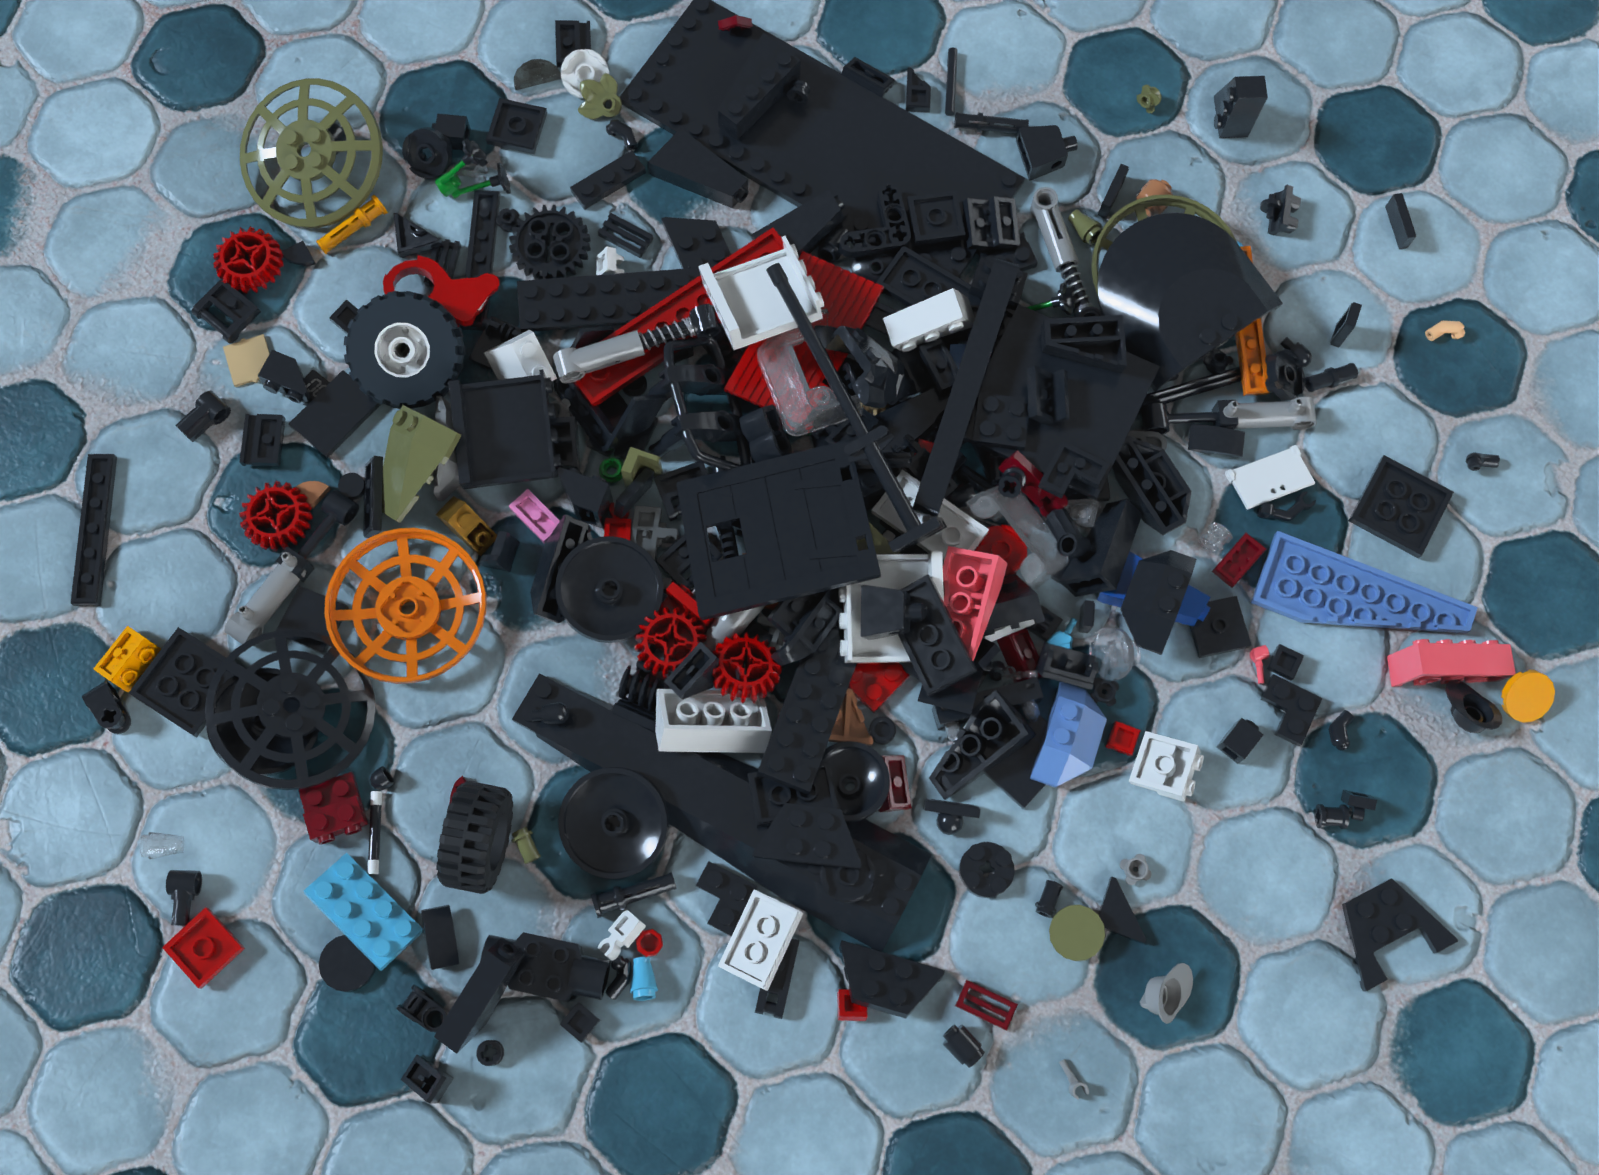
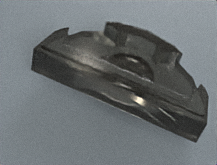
M543 59L527 61L515 73V91L561 79V73L557 66L550 61Z

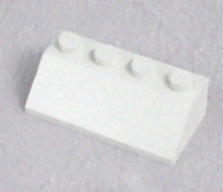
M657 689L655 732L658 750L664 752L765 753L772 732L765 698L762 699L757 695V701L754 703L750 698H746V702L742 703L740 697H736L734 701H731V694L729 693L722 697L721 690H706L682 700L672 689Z

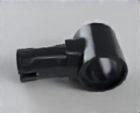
M170 870L168 872L166 892L168 895H171V900H174L171 925L186 926L189 923L191 900H194V897L199 895L202 888V874L200 871Z

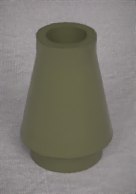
M1078 209L1074 210L1069 215L1068 221L1073 225L1084 243L1089 245L1095 244L1102 231L1101 223L1083 214Z

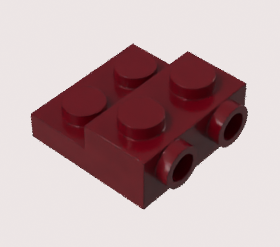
M352 772L337 776L320 785L298 790L305 812L303 817L309 838L315 843L318 842L319 845L330 843L335 840V836L343 833L346 835L362 831L361 827L369 824L356 779Z

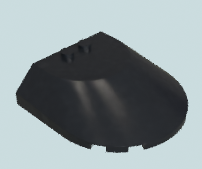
M1184 213L1154 215L1140 220L1124 230L1107 250L1097 279L1098 304L1103 316L1123 315L1126 352L1160 366L1151 384L1154 392L1198 359L1274 309L1276 310L1283 304L1237 242L1225 230L1207 219Z

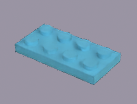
M348 853L344 854L304 890V894L380 971L423 933V928Z

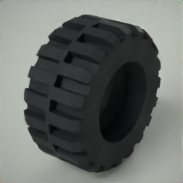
M467 781L459 785L453 794L442 825L443 829L440 834V844L437 852V878L445 887L484 894L489 892L493 885H495L505 859L513 819V796L506 788Z

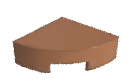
M307 481L296 486L301 490L300 494L307 496L306 502L310 503L313 508L331 490L327 484L319 481Z

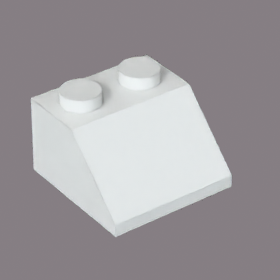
M531 330L484 352L498 380L540 375L539 370L542 369L547 378L551 377V381L557 379L534 332Z

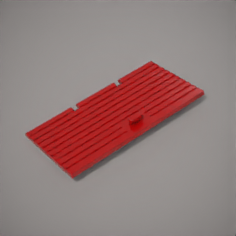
M803 251L799 260H803L805 264L806 276L811 275L814 281L815 293L820 292L824 301V307H821L823 319L812 322L813 328L816 325L837 328L839 326L862 329L884 286ZM795 328L750 344L724 387V391L750 401L759 407L773 404L780 416L807 428L829 386L822 383L825 376L799 328ZM825 349L838 372L848 353Z

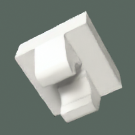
M607 246L596 256V275L624 273L623 269L616 267V264L620 265L624 261V257L616 253V248Z

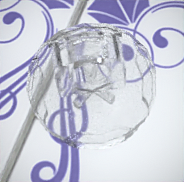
M1103 628L1096 632L1094 642L1090 643L1089 654L1095 656L1094 662L1098 663L1097 673L1102 676L1100 678L1103 680H1120L1127 676L1132 666L1140 662V648L1120 628Z

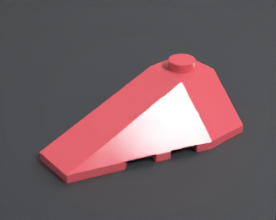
M948 546L943 564L944 604L974 661L999 596L1008 563L999 555Z

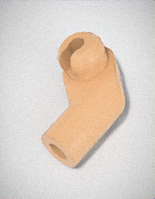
M1443 320L1426 330L1425 335L1428 340L1434 341L1445 333H1451L1453 339H1460L1464 337L1466 332L1464 330L1465 326L1460 321Z

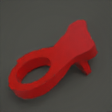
M419 255L417 260L404 261L395 265L387 275L385 274L383 279L384 294H388V292L395 291L396 284L405 276L418 274L427 277L434 284L433 292L428 297L442 304L454 316L459 328L460 325L470 326L473 324L476 316L482 313L488 299L498 291L500 285L498 277L489 273L475 278L450 279L446 271L436 261Z

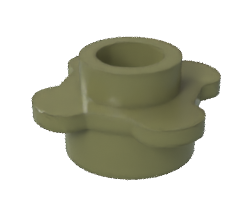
M1146 84L1142 87V92L1137 95L1136 99L1143 108H1146L1148 113H1153L1155 106L1161 102L1162 97L1156 87H1150Z

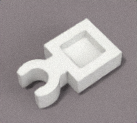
M625 909L608 929L611 933L610 937L602 940L598 945V949L606 957L614 961L619 956L621 947L625 945L629 948L646 925Z

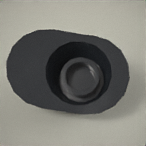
M1450 680L1446 684L1447 698L1452 704L1451 714L1460 728L1470 733H1480L1485 729L1493 730L1499 728L1502 724V715L1492 702L1482 697L1462 681Z

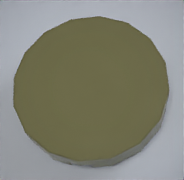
M1080 904L1069 905L1059 910L1053 917L1049 928L1050 941L1055 950L1064 958L1073 961H1083L1095 956L1102 948L1106 936L1104 923L1100 916L1091 908Z

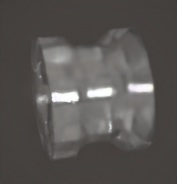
M1212 522L1208 527V532L1202 534L1199 538V542L1208 552L1219 555L1223 551V545L1229 543L1233 536L1226 527Z

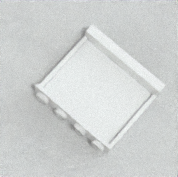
M786 236L782 237L783 250L713 274L708 263L698 266L703 286L734 350L798 328L777 287L773 285L766 271L768 267L775 263H779L789 279L788 282L810 322L823 319L821 307H824V301L821 293H815L816 288L811 275L806 276L805 264L803 260L798 261L797 249L794 244H789Z
M931 551L929 554L877 555L881 577L839 587V602H843L844 613L839 615V627L844 629V640H840V655L845 656V663L911 662L898 635L873 640L861 637V585L900 590L929 574L944 602L942 551Z

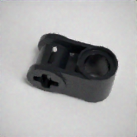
M107 680L82 695L84 703L93 713L101 727L108 729L113 734H122L129 729L131 725L130 715L120 701L121 699L117 691Z
M413 984L411 987L412 992L404 1003L398 1005L396 1009L426 1030L436 1033L440 1026L435 1028L432 1025L433 1015L441 1012L444 1021L449 1010L435 1001L426 991Z

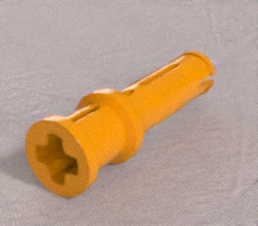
M373 194L370 201L362 207L356 208L352 216L317 240L316 243L327 254L361 227L371 226L370 222L381 214L385 215L388 212L381 201Z

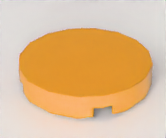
M1534 669L1514 674L1506 682L1502 690L1503 710L1508 716L1520 722H1533L1541 718L1549 711L1554 702L1555 689L1553 682L1547 675Z

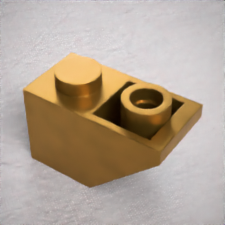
M454 496L435 514L458 538L480 556L496 540L497 535L466 502Z

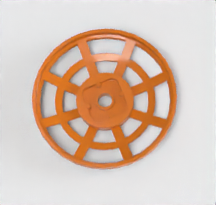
M398 528L384 531L368 538L344 557L329 582L325 597L324 614L332 643L340 655L353 668L368 677L382 682L409 684L429 680L445 673L468 654L483 628L487 595L484 581L477 565L458 543L445 535L431 530ZM408 539L432 541L443 545L449 551L441 562L426 556L410 555ZM397 540L399 556L381 562L371 571L358 562L363 555L372 549ZM457 557L461 558L471 571L477 584V593L463 596L458 580L449 570ZM411 563L426 565L435 570L425 581L412 576ZM400 565V578L389 582L387 585L377 578L387 569ZM349 570H352L363 579L355 592L352 609L336 610L339 588ZM443 577L451 584L455 593L454 598L440 600L434 588ZM371 586L379 592L375 608L361 609L363 597L367 588ZM407 602L415 603V610L411 614L402 613V606ZM479 603L477 623L471 638L465 645L454 636L462 623L464 606ZM456 608L454 621L447 632L437 624L441 611ZM377 619L384 629L374 641L366 633L362 620ZM353 620L358 636L367 646L356 658L342 642L336 621ZM430 632L441 640L430 649L418 653V638ZM392 637L406 640V654L392 653L384 650L382 647ZM447 645L458 653L452 660L440 668L418 675L419 660L435 655ZM375 654L390 661L407 662V677L384 675L371 670L365 664Z

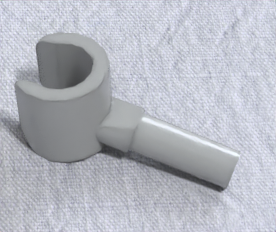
M1065 1059L1060 1061L1059 1063L1070 1083L1069 1093L1071 1096L1079 1100L1075 1093V1089L1078 1086H1082L1083 1091L1088 1095V1086L1077 1080Z

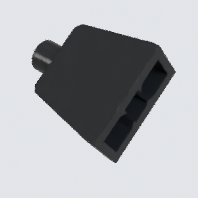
M1057 125L1019 128L1016 138L1029 181L1063 168L1068 152L1075 151L1078 148L1076 137L1069 136L1063 138Z
M861 585L862 638L873 640L910 632V620L924 619V604L910 603L909 593L902 590Z

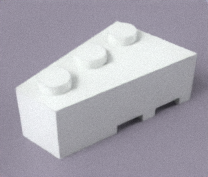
M952 288L884 317L883 320L892 347L906 352L916 348L919 344L972 328L975 317L968 297Z

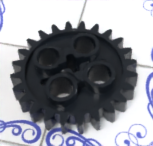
M554 204L551 210H547V207L543 205L541 212L535 207L533 208V215L525 212V221L517 219L519 228L512 227L513 235L509 236L511 243L509 249L513 253L511 255L513 262H517L519 270L524 269L525 276L533 273L534 280H538L540 276H543V279H549V277L558 278L560 275L565 278L567 277V272L573 275L576 274L575 266L583 268L582 260H588L587 251H591L590 243L588 242L591 240L590 235L587 234V225H583L581 217L576 218L574 211L567 215L566 207L557 211ZM554 225L552 231L553 241L550 242V226ZM538 229L544 230L541 233H534ZM564 231L569 232L566 235H559L561 232ZM550 245V261L546 263L548 256L547 246ZM534 252H541V253H540L539 255H537V256H532V255H531V254L534 253ZM559 254H566L562 258H556Z

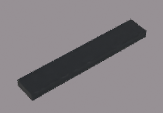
M474 190L465 278H475L485 273H493L497 234L496 217L499 215L500 205L499 191ZM490 298L482 313L476 316L472 325H460L462 330L484 331L485 328L482 327V322L485 318H488Z
M88 454L70 603L73 606H101L117 456L115 454Z

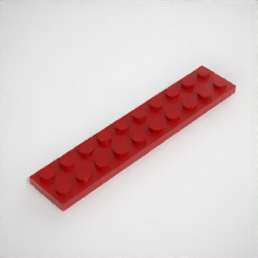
M771 228L713 266L711 270L715 274L783 250L782 238L774 228ZM701 275L601 341L635 330L643 334L648 329L650 331L655 330L656 326L662 328L665 324L672 325L673 321L678 323L681 322L682 318H688L689 312L695 307L704 304L712 305L703 286ZM665 343L660 344L659 348L654 346L651 347V350L644 349L645 355L587 373L583 378L574 383L590 404L597 406L664 362Z

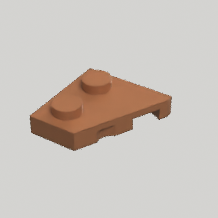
M847 689L828 742L852 741L872 746L873 738L869 736L864 724L865 719L862 711L857 707V699L853 689Z

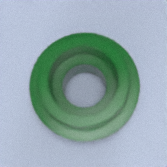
M616 458L605 459L599 466L600 477L605 479L607 483L619 482L623 478L621 472L623 463ZM611 468L617 470L613 475L607 473Z

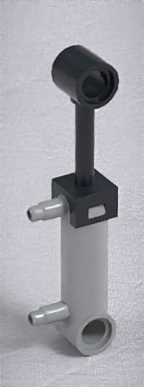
M1298 397L1290 401L1256 403L1218 400L1212 408V412L1169 414L1167 405L1164 403H1151L1141 408L1144 431L1159 432L1162 435L1170 431V424L1213 422V426L1229 429L1291 427L1294 430L1309 429L1317 424L1314 400L1311 397Z
M338 490L332 491L325 498L321 510L327 514V517L298 553L289 547L285 548L276 560L278 565L245 606H240L238 612L230 617L225 625V633L241 644L262 635L264 625L298 582L304 583L315 569L306 559L336 522L345 526L355 518L359 511V504Z

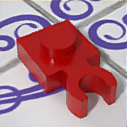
M611 502L609 506L611 518H605L604 537L614 536L631 541L632 519H627L629 511L620 519L614 515L615 505Z

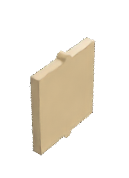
M264 334L249 339L242 338L239 342L223 346L234 386L238 387L250 382L257 383L260 380L258 374L270 354Z

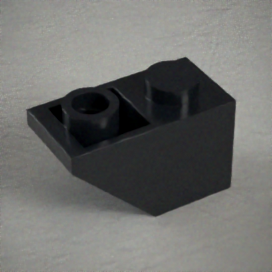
M272 350L258 374L263 388L273 394L278 392L285 394L289 400L295 403H301L302 401L309 404L312 399L296 359Z

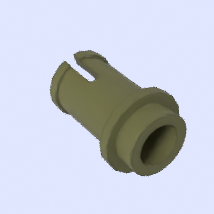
M527 827L512 833L513 839L511 840L512 843H516L525 864L541 857L531 837L533 833L528 831Z

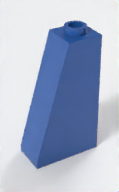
M1129 551L1117 589L1100 592L1097 600L1101 603L1121 608L1138 561L1142 560V558ZM1188 585L1175 622L1194 626L1198 619L1204 621L1211 609L1207 606L1211 597Z

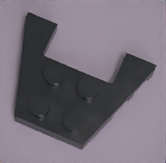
M1392 878L1342 904L1350 940L1352 939L1356 956L1354 960L1355 964L1358 965L1361 978L1359 982L1363 992L1388 980L1376 960L1374 952L1406 934L1419 929L1433 953H1438L1458 942L1457 938Z

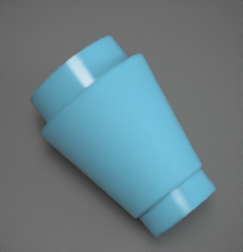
M638 957L633 959L634 965L630 986L633 1000L645 1001L656 998L655 992L658 991L650 958Z

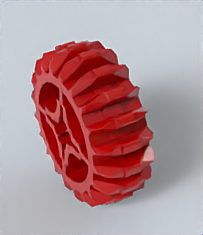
M250 226L248 231L245 232L240 227L237 234L230 231L231 237L228 239L222 237L224 244L216 245L218 252L213 254L215 259L213 264L219 279H223V283L230 284L237 291L241 289L246 294L250 289L257 293L258 287L261 286L267 290L266 283H275L273 276H281L279 268L284 267L282 261L284 257L279 243L274 240L271 234H265L261 228L255 231ZM246 255H247L248 258L250 259L252 265H250V264L248 263V261H247V259H246V257H245Z
M275 481L273 487L265 482V489L263 490L255 487L257 494L254 496L247 494L250 502L242 503V507L246 511L239 513L240 518L243 520L240 525L245 530V536L248 539L250 538L254 545L258 546L260 544V547L264 550L271 547L273 551L277 552L280 545L285 550L289 542L297 545L296 538L298 536L305 538L306 536L303 529H311V525L306 522L313 519V515L309 512L312 510V506L306 502L307 496L300 494L301 490L298 487L292 488V485L287 482L282 486L279 481ZM277 500H289L294 504L289 506L287 504L279 505ZM273 527L276 533H265L260 531L259 528Z
M665 607L663 609L664 615L661 616L655 610V619L652 620L646 616L644 620L650 624L648 626L640 624L639 627L643 630L642 634L635 635V640L640 642L635 645V651L641 652L637 656L638 660H646L644 663L646 670L654 666L652 670L654 676L662 670L663 679H667L668 672H673L689 655L688 653L681 660L673 662V658L677 653H686L687 650L691 652L700 641L705 642L707 640L706 635L700 634L704 631L703 625L695 626L698 618L694 616L688 620L689 611H684L681 616L677 607L674 608L673 614H669V609ZM669 625L666 632L662 634L656 633L655 636L652 635L658 628ZM678 626L683 627L690 633L693 642L687 641V638L678 635ZM673 633L675 644L673 643L674 647H670V653H668L667 642L668 639H671ZM649 644L655 645V648H659L664 652V661L652 654L648 646Z
M736 633L733 636V640L726 636L723 644L718 643L713 653L719 658L718 667L713 669L712 675L715 677V689L722 688V697L729 693L731 694V701H734L736 697H740L742 703L746 702V698H750L754 703L757 701V695L764 699L767 696V692L772 693L774 691L775 685L779 683V674H781L782 667L771 658L776 649L775 647L768 648V640L760 642L758 634L752 639L749 638L748 633L744 634V638H740ZM744 661L746 662L745 667L748 668L746 675L744 674V668H742Z

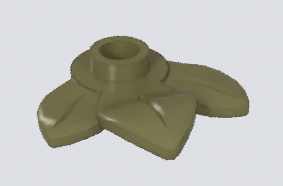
M604 73L600 82L591 79L581 81L580 92L586 101L580 105L578 112L584 117L593 120L603 115L606 117L618 115L622 108V102L617 95L618 84L611 75ZM611 100L612 107L607 109L606 102Z

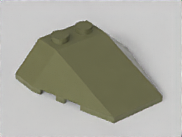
M402 405L401 409L393 417V424L390 428L385 453L382 513L401 523L420 498L417 493L424 483L430 485L433 481L434 476L431 474L439 463L445 465L461 434Z

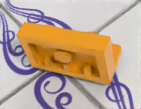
M127 626L93 669L113 684L129 692L160 652L161 648Z

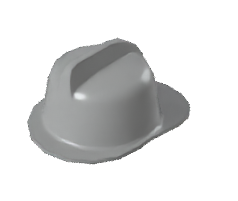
M1180 963L1173 967L1167 975L1151 978L1140 1000L1141 1007L1160 1016L1162 1022L1166 1024L1171 1023L1191 994L1193 975L1190 967L1185 963Z

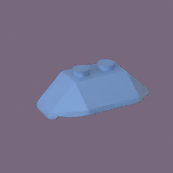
M1060 681L1030 779L1056 788L1093 768L1107 719L1086 689Z

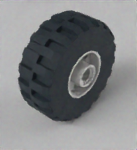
M410 291L388 292V294L378 295L370 299L371 302L367 305H362L358 309L356 317L349 322V332L344 337V345L346 346L345 363L349 365L351 371L349 374L352 380L358 383L359 389L365 395L372 397L374 401L401 409L402 405L410 409L427 406L436 401V395L444 397L449 391L448 381L457 380L459 374L462 373L464 355H466V348L463 343L464 336L454 316L439 302L425 295ZM404 344H407L410 348V353L407 357H404L401 353V348Z

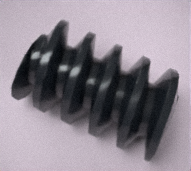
M629 665L619 684V698L624 699L628 695L630 703H634L638 699V706L641 708L648 703V710L653 712L656 709L657 689H670L667 684L660 687V678L651 683V674L649 673L641 679L640 669L633 675L630 674L631 665Z

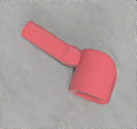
M1266 645L1253 648L1250 651V658L1255 663L1258 684L1265 683L1262 661L1270 657Z

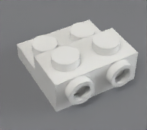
M1145 731L1129 782L1136 786L1157 791L1158 795L1185 802L1186 796H1192L1194 792L1195 780H1192L1195 770L1200 771L1204 756L1200 755L1201 751L1198 745Z

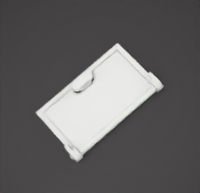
M1296 445L1236 469L1225 471L1226 478L1230 484H1233L1247 510L1315 484L1314 479L1300 457L1301 452Z

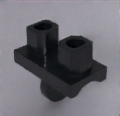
M1287 184L1283 191L1269 194V198L1261 202L1260 210L1267 213L1266 218L1269 219L1268 234L1274 236L1280 231L1290 234L1298 228L1297 218L1290 216V212L1294 213L1297 211L1301 203V198L1293 194V186Z

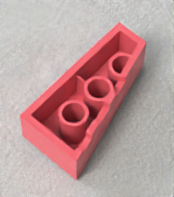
M1420 639L1413 641V645L1387 656L1391 687L1402 686L1410 681H1413L1414 686L1440 681V684H1447L1450 680H1465V683L1496 682L1516 674L1511 644H1499L1498 640H1489L1476 644L1475 640L1453 643L1451 639L1430 643L1429 639Z

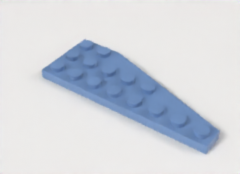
M1280 531L1274 534L1251 600L1252 604L1303 623L1465 634L1471 631L1478 608Z

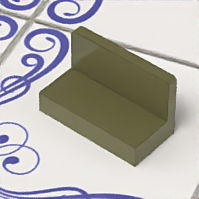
M630 447L621 469L625 488L647 467L655 472L654 477L662 475L663 470L660 457Z

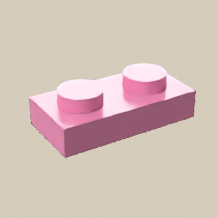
M529 489L509 505L510 510L544 544L560 522Z

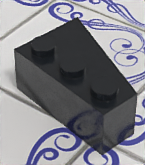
M1265 76L1234 77L1214 95L1216 111L1214 127L1218 129L1219 138H1246L1249 136L1268 98Z
M1017 575L1007 576L1003 579L999 596L983 637L995 634L994 629L1011 625V629L1020 628V622L1036 619V623L1045 621L1038 594Z

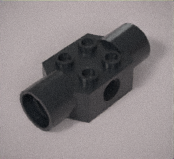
M525 932L517 940L504 938L525 953L508 984L510 990L569 1002L574 995L602 1000L608 982L610 960L584 955L582 946L576 943ZM488 935L482 950L480 962L486 954V952L501 937Z

